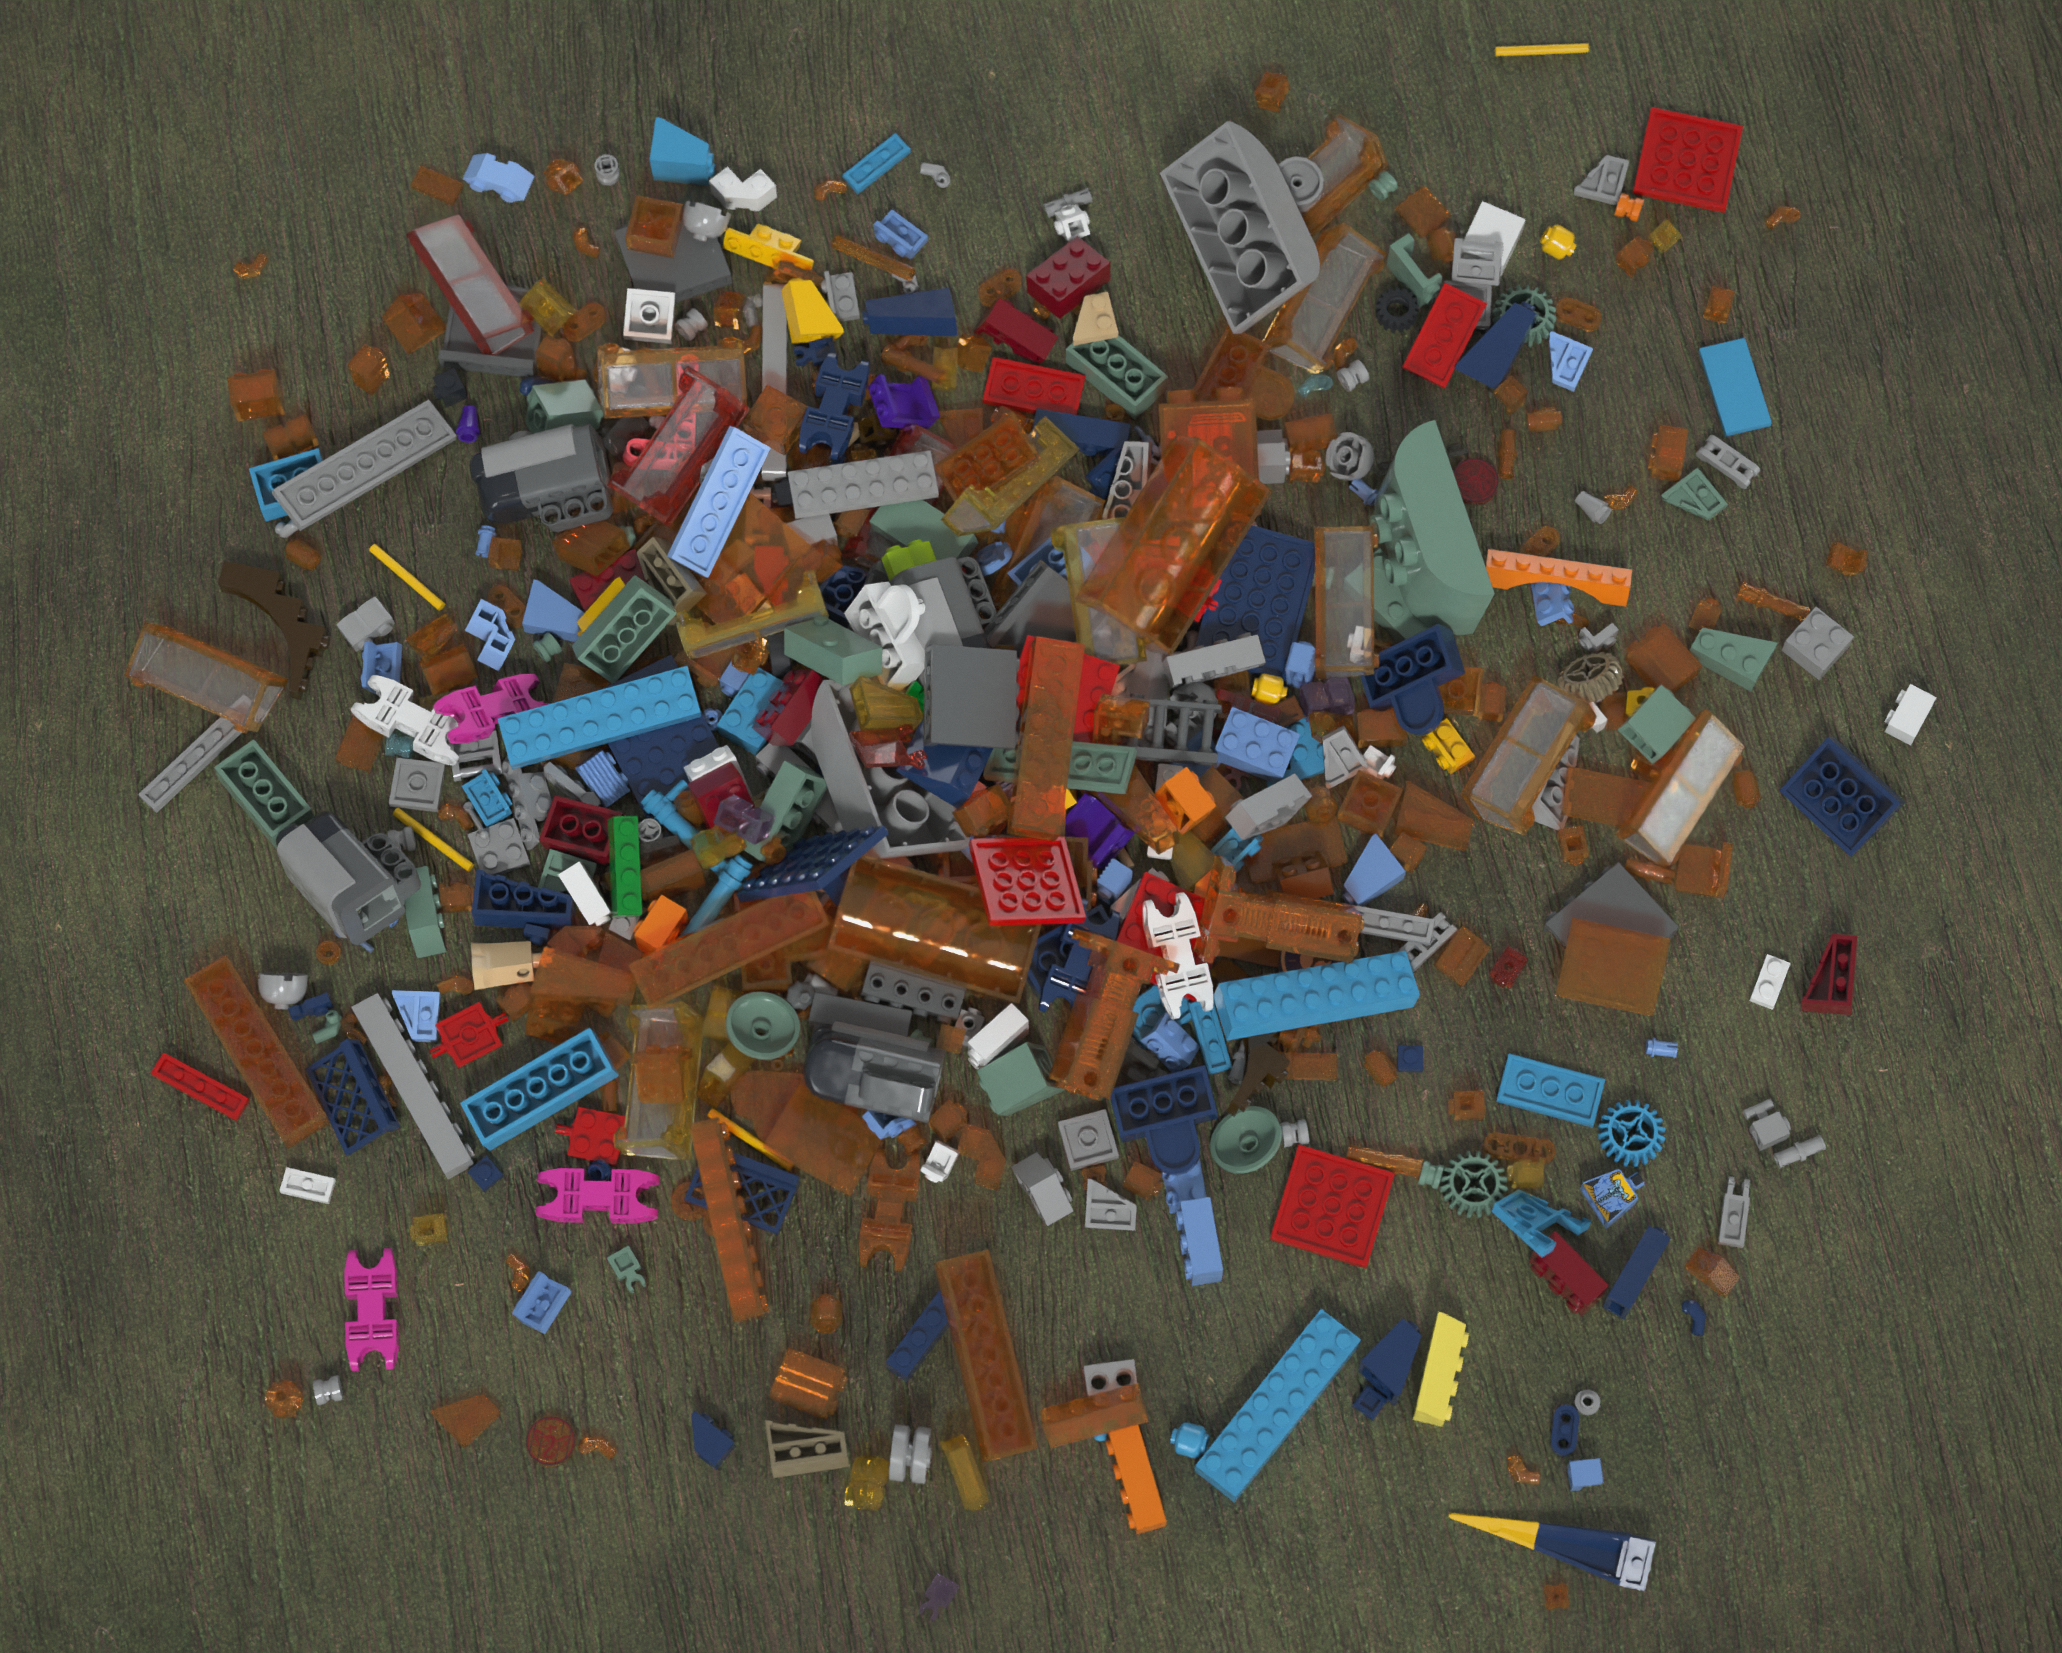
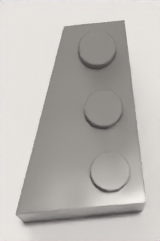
M1294 773L1245 800L1240 799L1230 807L1232 811L1225 818L1240 838L1245 840L1284 826L1312 795Z

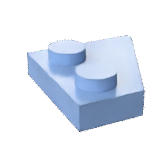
M1551 331L1549 334L1552 383L1574 392L1593 348Z
M392 990V995L412 1041L437 1042L438 1031L435 1024L439 1022L440 992Z

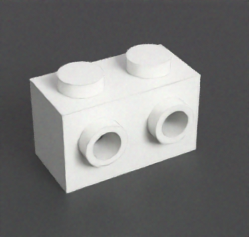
M1911 684L1907 691L1901 690L1895 701L1899 704L1896 711L1891 709L1885 720V723L1888 724L1885 732L1911 745L1937 697Z

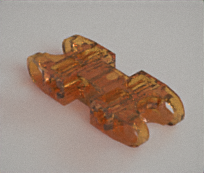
M877 1149L870 1166L867 1196L878 1197L875 1219L862 1217L859 1236L860 1267L867 1268L869 1259H872L877 1251L885 1250L890 1252L894 1258V1271L902 1272L910 1251L913 1227L912 1224L901 1223L904 1201L917 1203L920 1185L919 1153L912 1152L911 1160L907 1161L904 1168L895 1170L886 1163L885 1149Z

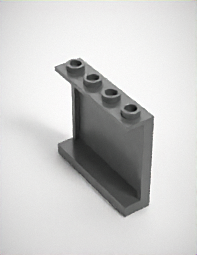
M697 202L690 203V206L695 207ZM684 208L668 210L663 215L654 218L647 217L639 223L623 225L614 231L616 242L620 247L634 288L675 293V303L732 284L731 273L718 239L707 238L706 242L694 239L693 233L689 232L683 225L682 214Z
M466 279L452 280L453 293L443 350L439 351L438 357L441 368H455L457 370L519 377L535 376L548 302L546 291H542V289L537 287L525 289L511 284L498 286L491 282L480 284L472 283Z
M1040 560L993 617L992 621L985 627L984 633L990 646L995 649L1017 651V658H1020L1027 635L1081 652L1091 644L1095 634L1106 626L1110 615Z
M935 644L925 648L923 746L941 744L1004 749L1006 752L1015 749L1019 739L1018 731H1016V721L1019 717V708L1016 706L1019 683L1016 682V673L1020 666L1017 651Z
M1617 863L1614 867L1611 865L1607 866L1600 873L1601 877L1596 882L1593 880L1589 881L1581 889L1583 892L1578 897L1571 896L1563 904L1564 908L1560 912L1553 911L1545 919L1546 924L1543 930L1545 933L1550 931L1598 983L1596 988L1602 995L1671 939L1679 928L1620 863Z

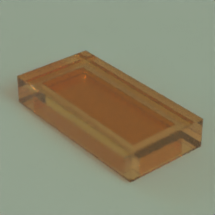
M423 166L419 168L411 183L412 189L454 206L464 187L463 183Z

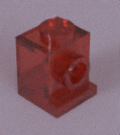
M1507 945L1489 976L1492 977V981L1503 988L1506 986L1511 989L1526 967L1528 958ZM1507 964L1513 969L1508 971L1504 968V965Z

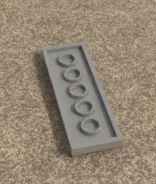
M931 450L788 472L795 519L939 497Z

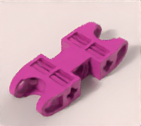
M518 674L499 679L492 689L493 693L480 696L476 686H472L444 696L433 705L436 714L451 716L457 721L458 727L449 731L447 737L450 743L462 744L489 738L495 729L494 724H498V718L550 703L536 701L529 694V691L540 683L537 675Z
M558 1168L543 1171L537 1175V1182L549 1184V1187H553L558 1191L554 1201L546 1203V1206L536 1207L535 1215L540 1218L556 1222L584 1223V1211H610L609 1218L611 1223L636 1224L658 1218L659 1210L647 1208V1205L638 1202V1195L641 1191L649 1189V1186L660 1184V1177L656 1174L634 1169H612L611 1181H586L585 1169Z
M384 1248L383 1257H381L379 1264L374 1268L368 1269L362 1267L361 1263H359L357 1250H349L344 1271L345 1296L348 1300L358 1299V1322H345L346 1350L352 1372L360 1371V1362H363L364 1356L373 1350L381 1352L382 1356L385 1357L387 1370L395 1369L399 1351V1324L396 1319L386 1320V1298L398 1297V1272L393 1251L391 1248Z

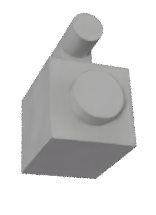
M1771 1099L1743 1110V1115L1746 1119L1754 1116L1757 1121L1751 1124L1749 1131L1759 1151L1787 1140L1790 1135L1791 1127L1785 1116L1782 1117L1779 1111L1768 1116L1766 1111L1774 1108Z

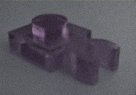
M937 1573L924 1594L930 1600L920 1606L919 1614L922 1616L926 1609H931L933 1615L930 1621H936L939 1614L938 1608L941 1606L947 1609L960 1586Z

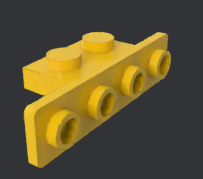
M757 224L750 235L731 228H727L725 231L723 249L804 280H809L811 277L814 261L796 253L800 247V239L761 224Z

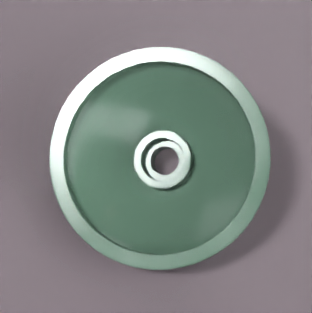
M767 992L745 994L731 1005L726 1016V1032L730 1041L739 1051L752 1058L769 1060L781 1057L794 1047L799 1037L800 1022L796 1011L786 1000L775 994ZM757 1032H761V1033L763 1034V1036H760V1035H758V1034H756V1033H757Z
M1249 1106L1244 1113L1240 1110L1235 1117L1228 1114L1220 1121L1212 1134L1210 1142L1212 1157L1222 1169L1231 1173L1241 1174L1257 1170L1268 1163L1276 1154L1282 1140L1281 1125L1271 1111L1262 1107Z

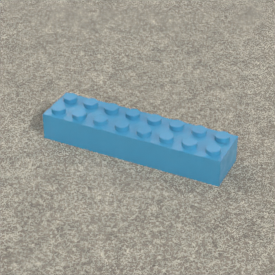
M684 666L498 718V723L513 770L701 717V712L688 667Z
M1406 951L1219 983L1213 998L1227 1041L1413 1008L1420 993Z
M1321 1309L1195 1465V1472L1235 1503L1359 1348L1361 1339Z

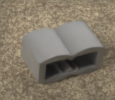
M373 597L362 604L356 611L344 617L337 624V627L357 652L364 650L365 642L371 641L373 643L376 637L387 635L395 623L379 600Z

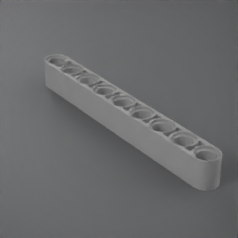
M763 284L762 443L770 447V450L762 465V481H781L787 479L788 322L781 293L782 288L786 284Z

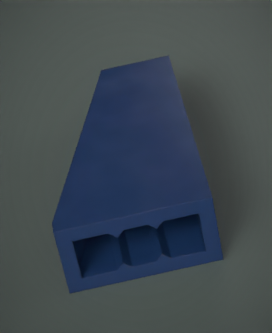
M949 288L865 301L866 310L862 311L864 325H869L870 334L958 336L956 317Z
M1522 301L1521 305L1514 303L1456 364L1454 369L1499 391L1539 315L1533 312L1535 307Z
M1648 1226L1603 1305L1604 1309L1625 1320L1671 1239L1667 1236L1665 1230L1654 1226V1228Z

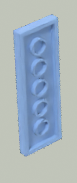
M729 426L667 557L704 577H709L767 457L770 447L739 429Z

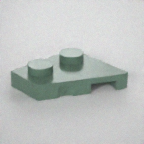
M1698 468L1661 495L1663 501L1708 521L1727 507L1726 501Z
M550 849L538 888L541 889L543 887L557 892L568 891L558 874L578 862H583L593 878L597 863Z

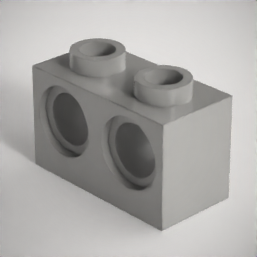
M1134 1359L1084 1366L1083 1372L1087 1401L1093 1400V1403H1104L1108 1401V1398L1118 1397L1119 1400L1132 1399L1133 1395L1138 1394ZM1125 1375L1130 1378L1131 1382L1127 1386H1120L1116 1380L1118 1377ZM1095 1379H1102L1106 1385L1103 1389L1097 1390L1092 1387L1091 1383Z

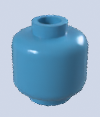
M1184 1422L1180 1425L1179 1429L1173 1430L1171 1444H1175V1452L1177 1454L1197 1459L1201 1454L1206 1453L1210 1435L1206 1434V1429L1203 1426Z

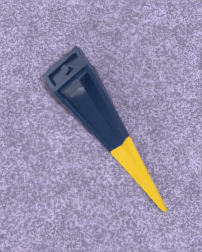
M1457 1513L1448 1514L1451 1519L1534 1549L1619 1586L1645 1591L1656 1543L1655 1539L1632 1535L1630 1532Z

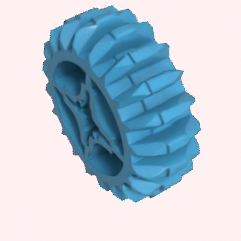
M1626 1100L1624 1107L1620 1102L1615 1104V1109L1609 1107L1607 1109L1608 1115H1602L1601 1120L1603 1123L1598 1126V1129L1602 1131L1598 1134V1139L1606 1140L1601 1143V1149L1609 1148L1606 1156L1616 1155L1615 1163H1618L1620 1158L1624 1159L1623 1166L1626 1167L1629 1160L1632 1161L1634 1167L1638 1166L1639 1159L1644 1165L1648 1163V1157L1654 1160L1656 1158L1655 1151L1661 1152L1662 1146L1659 1143L1665 1142V1137L1660 1135L1666 1131L1665 1127L1659 1126L1663 1122L1662 1118L1654 1119L1657 1111L1652 1110L1649 1113L1647 1111L1649 1108L1648 1104L1640 1108L1639 1100L1635 1101L1634 1106H1631L1630 1100ZM1625 1116L1636 1117L1632 1122L1618 1121L1619 1118ZM1643 1121L1651 1131V1139L1647 1137V1134L1641 1128ZM1637 1125L1635 1129L1636 1133L1632 1137H1630L1628 1142H1626L1628 1138V1132H1630L1631 1129L1633 1130L1634 1126ZM1612 1128L1615 1129L1616 1133L1619 1134L1622 1138V1143L1620 1146L1616 1143V1141L1613 1138ZM1634 1144L1646 1146L1638 1151L1627 1150L1629 1146Z

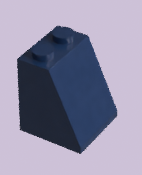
M1402 1319L1361 1360L1358 1372L1387 1398L1393 1406L1400 1399L1421 1339L1420 1329L1412 1321L1407 1322L1405 1319Z

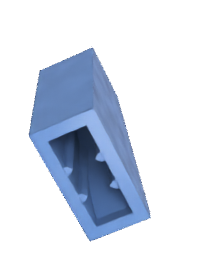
M533 579L522 625L524 632L544 636V634L549 632L554 638L575 642L579 638L577 632L581 631L577 621L584 612L539 580Z
M1377 834L1371 837L1343 885L1342 898L1346 904L1364 907L1404 879L1406 871Z

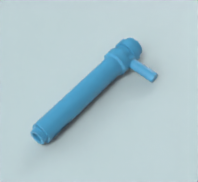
M681 779L665 796L654 789L650 791L641 801V804L644 806L643 809L648 814L654 815V820L670 830L719 876L723 869L709 859L710 853L716 851L728 862L729 859L687 821L672 803L688 787L687 783ZM746 877L742 880L743 884L748 881Z
M716 851L710 853L709 859L723 870L718 876L719 880L665 956L663 965L672 972L682 968L735 890L738 891L743 885L742 880L745 877L748 878L752 872L750 869L753 864L741 855L737 854L734 858L731 857L728 862Z

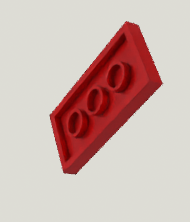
M1444 283L1402 369L1445 389L1487 303Z
M993 357L983 403L1036 414V409L1038 408L1077 415L1086 375Z

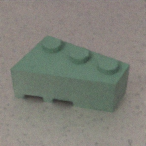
M1702 628L1693 642L1687 657L1751 692L1774 654L1778 643Z
M428 866L416 868L421 880V887L416 893L404 900L408 930L417 959L446 952L442 928H445L442 913L438 914L441 903L439 895L434 894V889H438L435 874L430 875Z

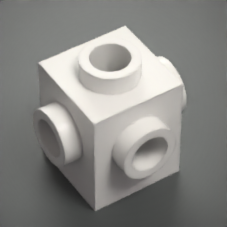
M1067 205L1062 207L1061 211L1055 212L1057 219L1054 222L1055 229L1058 235H1062L1068 242L1077 236L1081 239L1084 236L1090 235L1088 215L1086 211H1082L1077 205Z

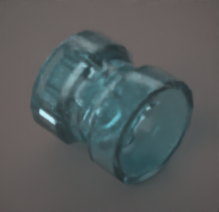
M392 733L390 738L387 737L385 755L394 757L398 754L401 758L411 759L415 738L410 735L400 737L398 733Z

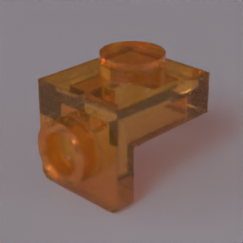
M1834 542L1831 544L1826 565L1849 577L1861 573L1865 569L1868 551L1865 549L1855 551L1839 542Z
M757 637L748 654L734 650L732 653V666L740 672L754 675L759 665L764 664L768 658L767 640Z

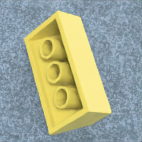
M1438 1312L1434 1323L1413 1420L1443 1427L1445 1420L1450 1421L1453 1406L1448 1405L1450 1395L1455 1396L1458 1381H1454L1455 1372H1461L1464 1357L1459 1356L1461 1347L1466 1348L1469 1333L1465 1332L1466 1324L1441 1312Z

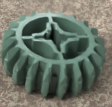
M1529 284L1525 287V290H1522L1520 285L1516 286V291L1511 288L1507 289V294L1502 293L1499 298L1500 300L1495 302L1492 322L1494 325L1514 303L1524 301L1532 306L1534 305L1539 309L1542 317L1538 315L1532 326L1533 329L1530 330L1525 340L1527 345L1531 347L1533 341L1539 345L1542 338L1547 339L1549 332L1553 331V324L1556 323V316L1554 315L1556 308L1552 307V299H1546V292L1538 294V287L1531 291Z
M1467 1151L1466 1159L1461 1154H1457V1162L1450 1159L1448 1164L1451 1168L1444 1167L1443 1173L1446 1176H1441L1440 1182L1446 1184L1440 1187V1192L1447 1193L1443 1200H1452L1449 1208L1454 1209L1458 1206V1215H1461L1463 1210H1466L1467 1218H1471L1472 1212H1476L1477 1218H1481L1482 1210L1486 1215H1490V1207L1493 1208L1497 1201L1505 1198L1501 1193H1506L1508 1187L1502 1185L1507 1183V1177L1500 1176L1504 1173V1168L1496 1169L1499 1163L1498 1160H1494L1492 1163L1488 1162L1490 1159L1489 1154H1486L1484 1159L1480 1158V1151L1476 1152L1475 1157H1472L1471 1152ZM1477 1167L1482 1170L1472 1173L1468 1169L1464 1170V1168ZM1456 1174L1460 1176V1181L1464 1185L1459 1194L1456 1192L1453 1183ZM1488 1175H1490L1494 1184L1492 1195L1487 1192L1488 1189L1484 1185ZM1480 1179L1477 1189L1475 1187L1474 1189L1471 1187L1468 1189L1471 1180L1473 1183V1181ZM1470 1196H1476L1484 1201L1469 1202L1466 1199Z

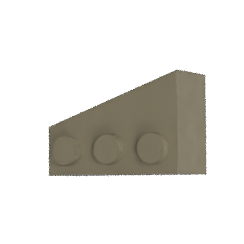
M653 536L637 551V555L645 580L649 582L651 587L671 600L677 614L668 624L675 625L707 593L689 568L667 557L672 546L669 541Z
M765 1420L773 1478L849 1467L844 1432L814 1427L809 1429L797 1427L795 1424L784 1425Z

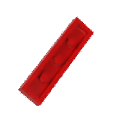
M164 1052L150 1073L160 1081L236 1122L250 1101L244 1095Z

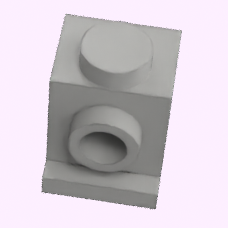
M968 1008L967 1011L961 1009L954 1030L951 1033V1041L968 1047V1041L984 1027L985 1017L981 1016L982 1012L974 1008ZM965 1022L974 1024L971 1028L964 1026Z

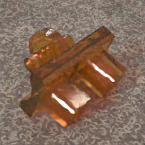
M1317 1024L1310 1026V1029H1306L1307 1026L1297 1028L1296 1032L1290 1030L1281 1031L1278 1042L1288 1047L1287 1052L1294 1055L1302 1037L1305 1038L1303 1046L1310 1048L1311 1043H1319L1322 1036L1316 1032L1319 1027Z

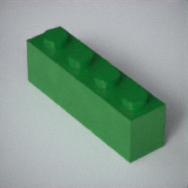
M615 816L608 819L612 918L638 917L642 915L638 816Z

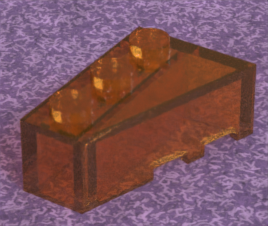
M1407 780L1395 834L1466 851L1474 820Z

